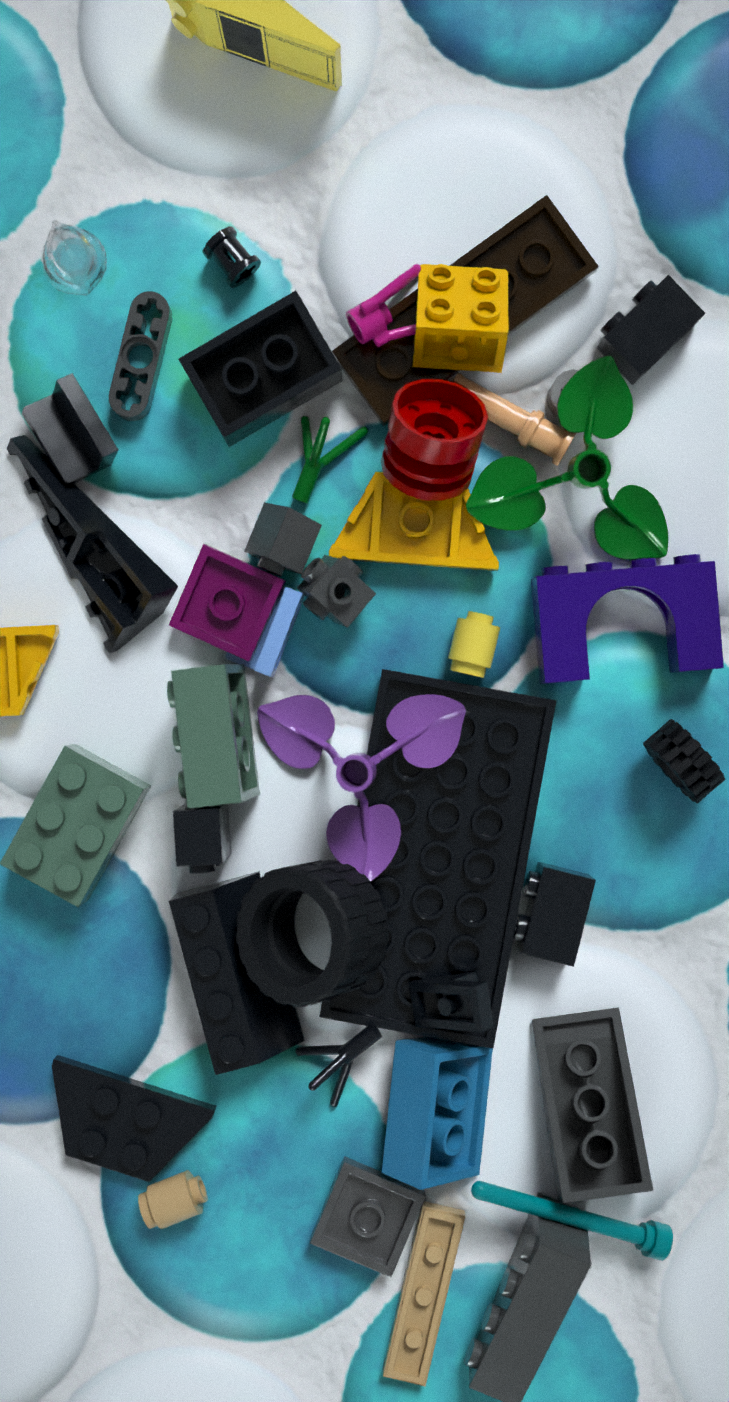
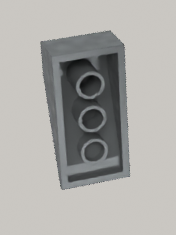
M619 1007L532 1019L558 1203L654 1191Z

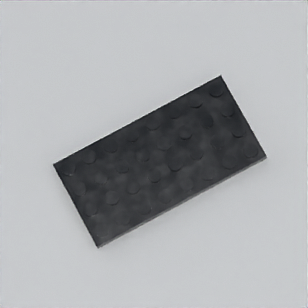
M382 669L367 755L373 757L397 741L388 732L386 720L391 710L404 699L424 694L442 695L462 703L466 708L459 744L453 755L445 763L433 768L416 767L405 759L401 748L376 764V778L371 785L364 789L368 799V806L377 804L390 806L397 814L401 824V840L393 859L386 869L371 881V885L380 894L382 905L387 912V928L389 930V941L386 945L387 952L384 961L378 967L379 971L373 978L366 981V984L359 989L323 1001L319 1017L365 1026L373 1023L377 1028L493 1049L557 700ZM467 972H475L478 981L487 982L494 1028L484 1032L415 1027L409 982Z

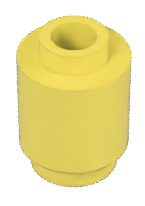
M468 611L466 619L457 618L448 659L452 660L450 671L484 678L486 668L491 669L500 627L492 625L493 616Z

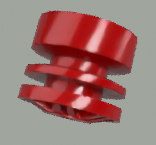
M421 379L407 383L396 392L392 403L388 423L389 431L385 439V448L381 458L383 475L393 487L404 494L425 501H444L459 496L469 487L473 476L478 451L488 420L485 404L474 392L450 381Z

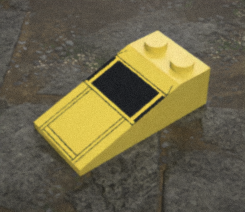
M166 0L171 11L173 25L187 38L192 39L193 36H196L207 46L336 92L342 86L341 45L284 0Z

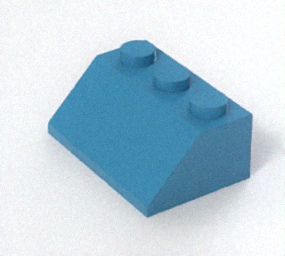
M426 1036L397 1040L395 1042L382 1164L383 1174L419 1190L479 1175L492 1048Z

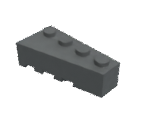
M539 1192L536 1195V1197H540L558 1203V1200L541 1194ZM528 1214L493 1302L488 1305L485 1311L479 1336L477 1339L472 1338L467 1348L464 1364L469 1367V1388L503 1402H522L591 1267L587 1230Z

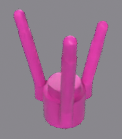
M419 264L413 265L373 297L345 313L351 331L361 344L373 340L379 348L391 340L415 334L416 324L387 330V325L391 324L393 320L385 302L418 277V273L421 271Z

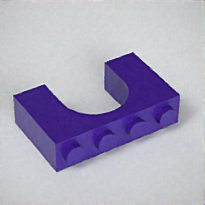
M700 554L673 557L674 564L657 566L656 558H645L629 561L630 568L613 569L612 562L586 564V572L569 573L568 566L541 568L542 576H536L531 579L540 684L590 680L586 639L588 616L596 602L606 593L613 590L636 591L648 597L659 608L666 627L670 673L724 668L715 561L701 562Z

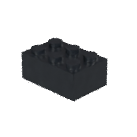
M297 291L290 293L178 359L229 447L343 381L342 368Z

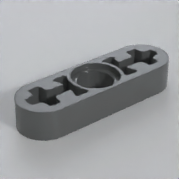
M143 292L137 295L131 303L109 391L110 406L119 417L127 421L141 420L151 409L172 324V311L166 299L156 292ZM152 304H156V308L162 314L161 318H153L149 330L152 336H158L157 341L142 335L145 333L147 323L144 316L140 313L142 310L149 311ZM136 330L142 333L134 335ZM136 346H147L153 352V359L145 368H135L129 363V354ZM126 372L135 378L147 379L146 384L137 380L135 393L141 399L140 404H132L130 410H126L125 404L119 400L121 395H129L132 381L129 378H124Z

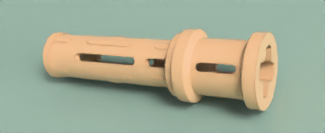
M457 373L453 380L454 383L462 385L478 396L485 404L490 422L518 436L516 441L520 443V446L524 448L531 446L551 457L553 464L559 465L576 433L568 432L545 419L542 411L533 410L532 413H529L469 380L463 374Z

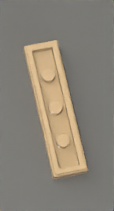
M423 1201L383 1365V1377L426 1386L466 1217L465 1210Z

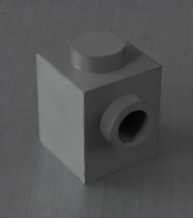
M264 502L244 552L260 559L257 567L272 574L282 576L284 570L302 574L322 525L289 507Z

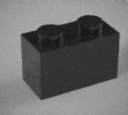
M669 274L658 285L652 280L649 281L633 297L632 301L636 306L626 316L620 311L617 312L600 330L605 336L597 346V349L604 356L613 357L619 372L632 385L706 314Z
M184 804L173 811L176 867L188 866L189 873L215 872L216 867L223 864L231 854L228 804L188 808L187 804Z
M538 862L536 872H528L523 896L529 898L525 915L519 913L517 916L513 939L518 940L517 947L524 955L574 967L596 880L586 873Z

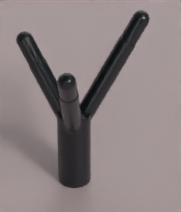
M370 1023L344 1045L297 1047L295 1053L298 1056L339 1055L309 1083V1090H316L341 1067L330 1100V1105L336 1107L343 1093L354 1059L382 1038L380 1030L373 1023Z

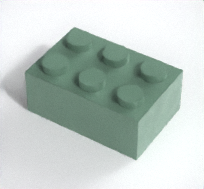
M220 664L172 670V681L167 683V698L170 707L176 710L177 726L173 727L172 739L176 753H181L183 771H180L178 774V788L181 797L187 799V807L197 808L241 803L260 795L244 664Z
M77 744L65 745L4 854L0 865L76 907H80L90 899L152 785Z

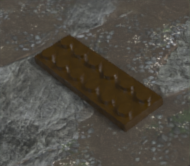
M548 195L449 265L477 268L489 267L508 271V336L594 274L599 267ZM418 289L389 309L393 322L387 325V330L416 324ZM415 334L391 340L379 348L373 340L361 344L353 335L332 351L344 373L383 426L389 423L396 392L407 383L421 379H442L447 381L460 371L413 367Z

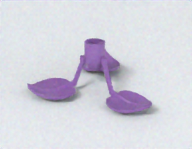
M424 694L404 699L391 710L386 720L388 732L397 741L373 757L365 753H353L345 758L341 757L335 748L326 742L335 731V719L327 704L319 698L309 695H295L261 705L257 713L259 725L267 744L273 753L285 764L298 769L311 768L319 762L322 749L333 759V763L337 766V782L346 791L354 792L355 798L360 802V807L345 805L333 814L326 829L327 842L330 851L340 863L355 867L360 874H364L372 881L390 864L401 840V824L393 808L385 804L368 806V799L364 789L371 785L376 778V764L401 748L405 759L416 767L433 768L445 763L453 755L459 744L466 708L462 703L442 695Z

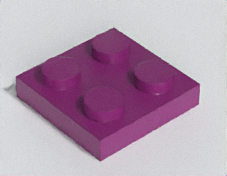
M203 544L169 626L246 661H251L286 580L214 547Z

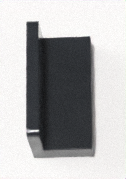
M73 373L56 381L52 395L23 408L22 415L64 485L70 486L112 465L118 448Z

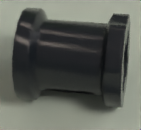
M228 226L212 236L202 252L207 259H214L228 276L226 280L231 288H235L246 282L258 270L261 261L256 255L250 256L236 239V230L232 226ZM228 252L233 256L236 262H234L231 259V257L228 255Z

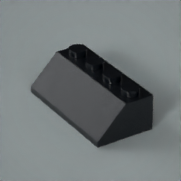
M260 871L176 893L169 900L215 1075L259 1064L305 1041L297 1008L290 1004H280L274 998L267 997L262 993L258 985L252 982L248 976L247 970L239 956V946L236 943L237 914L240 911L241 901L245 893H248L251 885L257 879L262 878Z

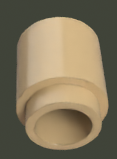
M189 1170L148 1185L147 1191L138 1196L140 1213L149 1229L157 1226L160 1229H164L202 1214L203 1203L208 1200L202 1178L200 1176L194 1177Z

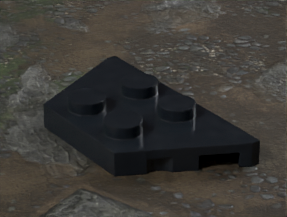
M57 1055L52 1063L65 1155L150 1182L213 1118L216 1105Z

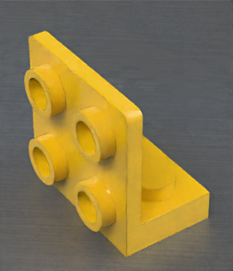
M421 264V271L418 273L413 367L502 373L508 338V271L489 267L477 268L448 266L444 264Z

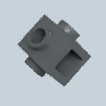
M324 555L322 559H314L303 571L301 577L304 580L297 587L307 597L303 605L321 620L328 616L333 622L347 628L376 595L359 578L363 571L345 556H342L340 560L328 555Z

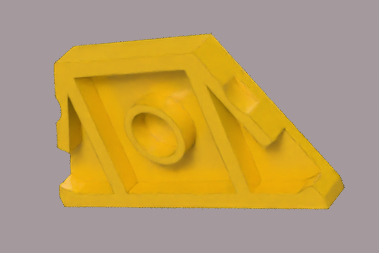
M375 472L364 494L348 517L335 543L332 544L328 555L339 560L342 556H345L351 561L489 571H497L499 569L498 559L496 555L494 556L484 532L483 523L476 520L466 510V502L470 496L468 488L459 496L444 501H425L408 496L393 487L383 475V472Z
M59 625L0 628V716L24 715L59 634Z

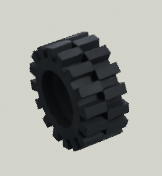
M672 719L643 742L644 747L647 749L646 751L654 758L653 761L661 767L662 772L693 802L699 803L725 780L723 772L719 770L720 767L711 759L712 756L701 747L697 740L692 738L691 733L683 729L678 722Z

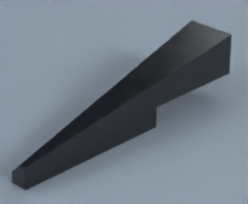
M26 435L10 438L7 450L10 455H17L21 460L29 477L24 482V485L29 494L37 493L47 513L42 518V521L71 579H78L86 591L91 603L85 606L90 618H99L109 638L103 642L106 650L109 653L118 651L164 613L178 585L75 483L70 486L64 485L48 457Z

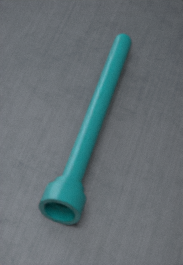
M476 1181L471 1187L473 1197L478 1200L633 1243L636 1249L641 1250L642 1255L645 1257L664 1261L672 1249L673 1232L671 1227L664 1223L649 1220L646 1223L641 1222L639 1225H634L484 1181Z

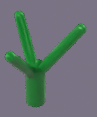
M303 416L301 418L305 463L292 498L308 504L321 469L368 433L366 427L358 429L320 458L330 419L328 417L322 418L313 446L309 417Z

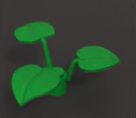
M612 356L601 357L582 367L565 384L558 398L557 416L560 425L564 430L571 433L584 432L583 442L586 447L585 451L576 454L570 460L567 472L536 483V471L529 462L515 456L499 458L485 467L475 483L472 493L466 502V510L471 516L484 525L500 530L516 531L528 528L538 522L546 510L545 500L539 491L571 481L579 488H599L602 501L607 508L601 510L595 517L594 534L598 545L604 552L620 559L663 558L667 555L668 528L659 502L648 490L636 485L622 487L612 500L608 491L609 483L606 481L611 472L610 460L602 451L596 450L597 446L592 441V435L599 439H609L619 435L627 428L633 414V399L630 389L621 376Z

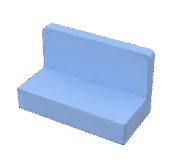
M283 587L252 660L246 661L229 652L226 653V658L235 663L244 664V666L259 673L274 677L305 595L291 588Z

